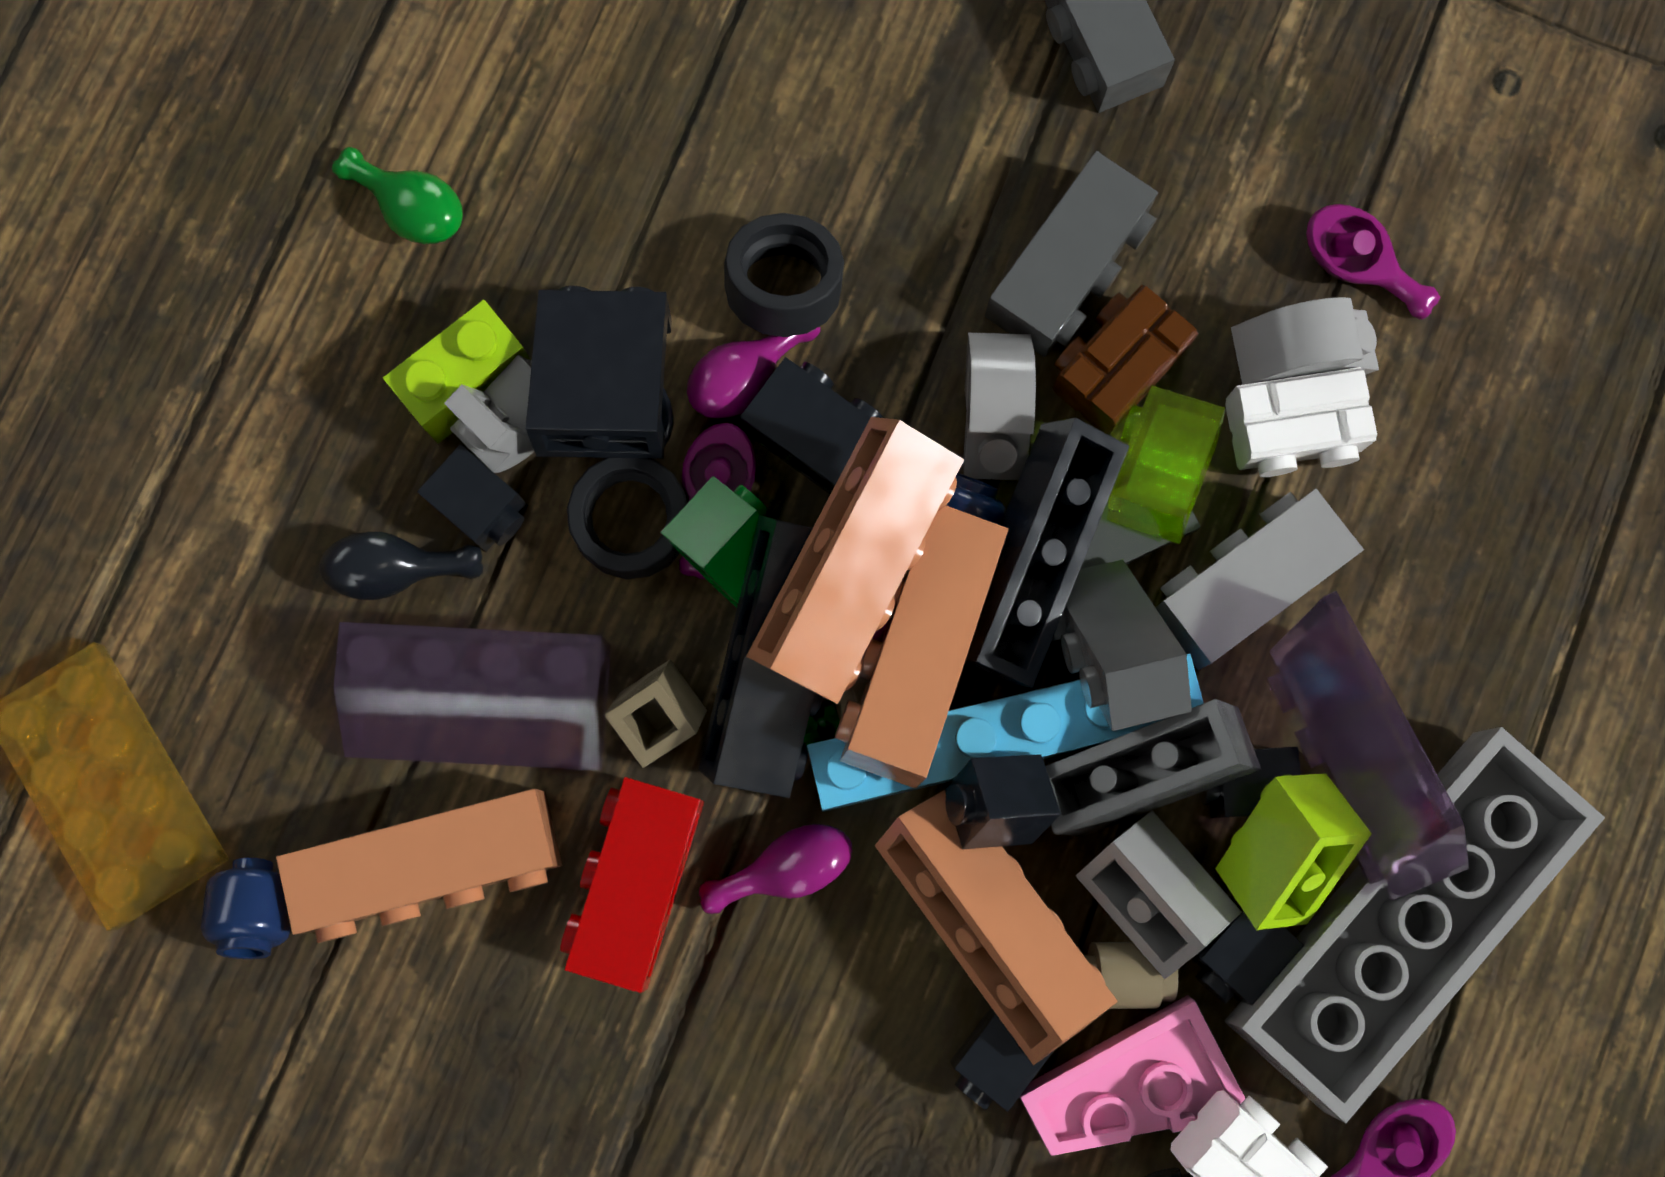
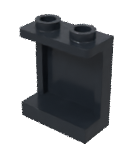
M565 286L559 290L538 291L525 428L536 456L664 459L665 433L661 415L667 334L671 333L672 326L666 292H654L644 287H628L622 291H591L581 286Z

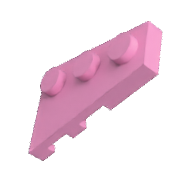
M1188 995L1029 1083L1020 1095V1099L1051 1156L1130 1141L1132 1136L1170 1129L1173 1133L1180 1132L1190 1121H1195L1198 1118V1112L1217 1091L1224 1090L1239 1104L1246 1098L1195 1000Z

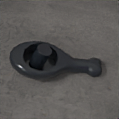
M363 532L347 536L333 543L323 553L319 570L324 582L335 592L358 600H379L397 595L412 584L430 577L459 575L468 579L477 578L483 573L481 549L477 546L467 544L454 551L434 552L423 550L389 533Z

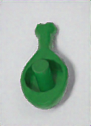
M353 147L344 148L340 157L332 165V172L339 179L356 181L375 195L385 222L393 232L403 239L420 244L439 243L452 237L462 224L463 209L457 194L450 185L435 175L418 170H382L365 161L360 150Z

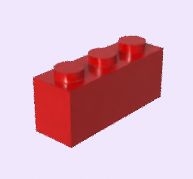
M624 777L621 790L614 787L610 788L600 817V825L609 827L601 852L591 850L580 881V888L589 890L581 916L571 914L560 945V952L569 954L565 971L638 993H643L648 989L705 801L628 777Z

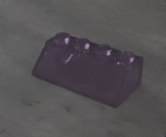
M1337 591L1323 596L1270 650L1276 674L1266 679L1282 713L1294 709L1303 726V729L1294 732V735L1309 767L1314 768L1322 764L1329 778L1372 833L1356 855V860L1369 885L1382 881L1391 901L1469 869L1465 826Z
M339 622L333 688L344 756L346 758L602 771L606 719L604 715L607 704L611 645L602 635Z

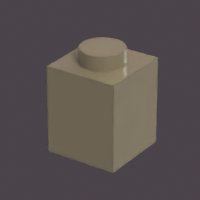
M670 659L621 691L604 716L642 768L695 735L707 709Z

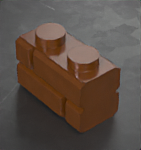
M1140 285L1128 299L1121 292L1117 293L1095 319L1102 328L1088 343L1078 336L1054 363V366L1061 371L1052 387L1054 392L1075 411H1079L1082 417L1096 429L1108 435L1114 431L1186 352L1198 335L1197 329L1175 310L1169 309L1165 301L1150 288Z

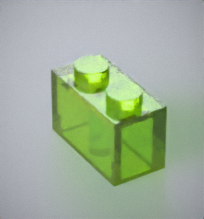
M1151 385L1143 408L1134 405L1129 411L1123 428L1121 441L1129 443L1130 447L1108 499L1107 520L1180 544L1221 435L1225 407Z

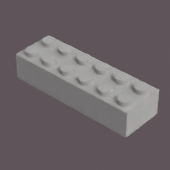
M1498 727L1473 732L1296 937L1304 945L1302 949L1253 1005L1240 1002L1224 1022L1320 1110L1347 1123L1605 817L1504 728Z

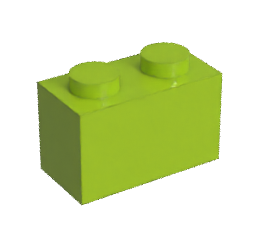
M482 300L390 371L383 379L424 430L439 444L453 433L450 427L459 419L444 403L461 384L484 392L517 355L529 360L531 359L524 347L485 300Z
M1326 773L1275 777L1261 792L1260 801L1243 827L1233 835L1230 847L1215 868L1256 930L1308 924L1372 834Z

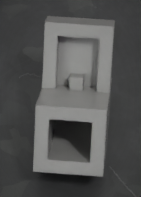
M1325 298L1301 302L1272 310L1231 327L1242 385L1357 367L1364 369L1365 375L1379 370L1375 353L1377 345L1375 330L1368 321L1365 310L1353 309L1351 298Z
M968 333L964 389L967 412L963 474L974 479L1019 480L1029 456L1030 435L1034 434L1036 370L1031 334Z
M520 355L513 359L484 392L461 384L444 403L459 418L450 427V430L493 473L510 469L534 452L525 429L532 360Z

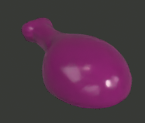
M1335 204L1325 206L1311 216L1306 230L1307 244L1316 262L1329 275L1348 283L1380 286L1402 300L1410 314L1417 319H1425L1431 314L1433 307L1438 304L1441 298L1434 287L1419 284L1401 269L1388 232L1373 215L1350 205Z
M818 327L807 334L789 337L769 335L759 340L728 342L711 349L697 362L690 373L686 391L689 403L699 414L709 418L724 419L741 415L773 374L779 359L798 343L813 341L819 335L821 328Z
M720 423L704 430L695 439L687 452L682 469V483L688 502L712 476L732 491L740 484L751 491L755 481L756 459L753 445L747 434L738 426ZM683 556L679 559V570L682 574L705 579Z
M812 824L792 829L775 839L745 869L722 880H706L699 887L701 908L706 914L720 913L731 902L752 894H764L790 899L813 894L827 886L844 871L851 860L853 852L852 843L843 831L830 825Z
M1408 1099L1394 1103L1381 1110L1371 1120L1354 1157L1348 1164L1330 1177H1430L1443 1165L1453 1148L1456 1135L1454 1120L1450 1112L1436 1101Z

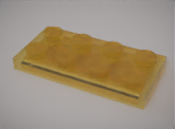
M93 642L0 699V745L107 931L122 928L229 860L104 645Z

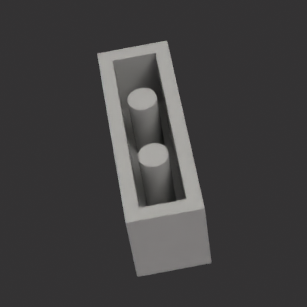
M1317 489L1300 501L1289 492L1260 514L1267 524L1250 538L1240 528L1210 551L1217 560L1216 563L1199 575L1190 565L1160 588L1167 599L1155 608L1185 653H1191L1193 664L1198 670L1212 664L1364 550Z

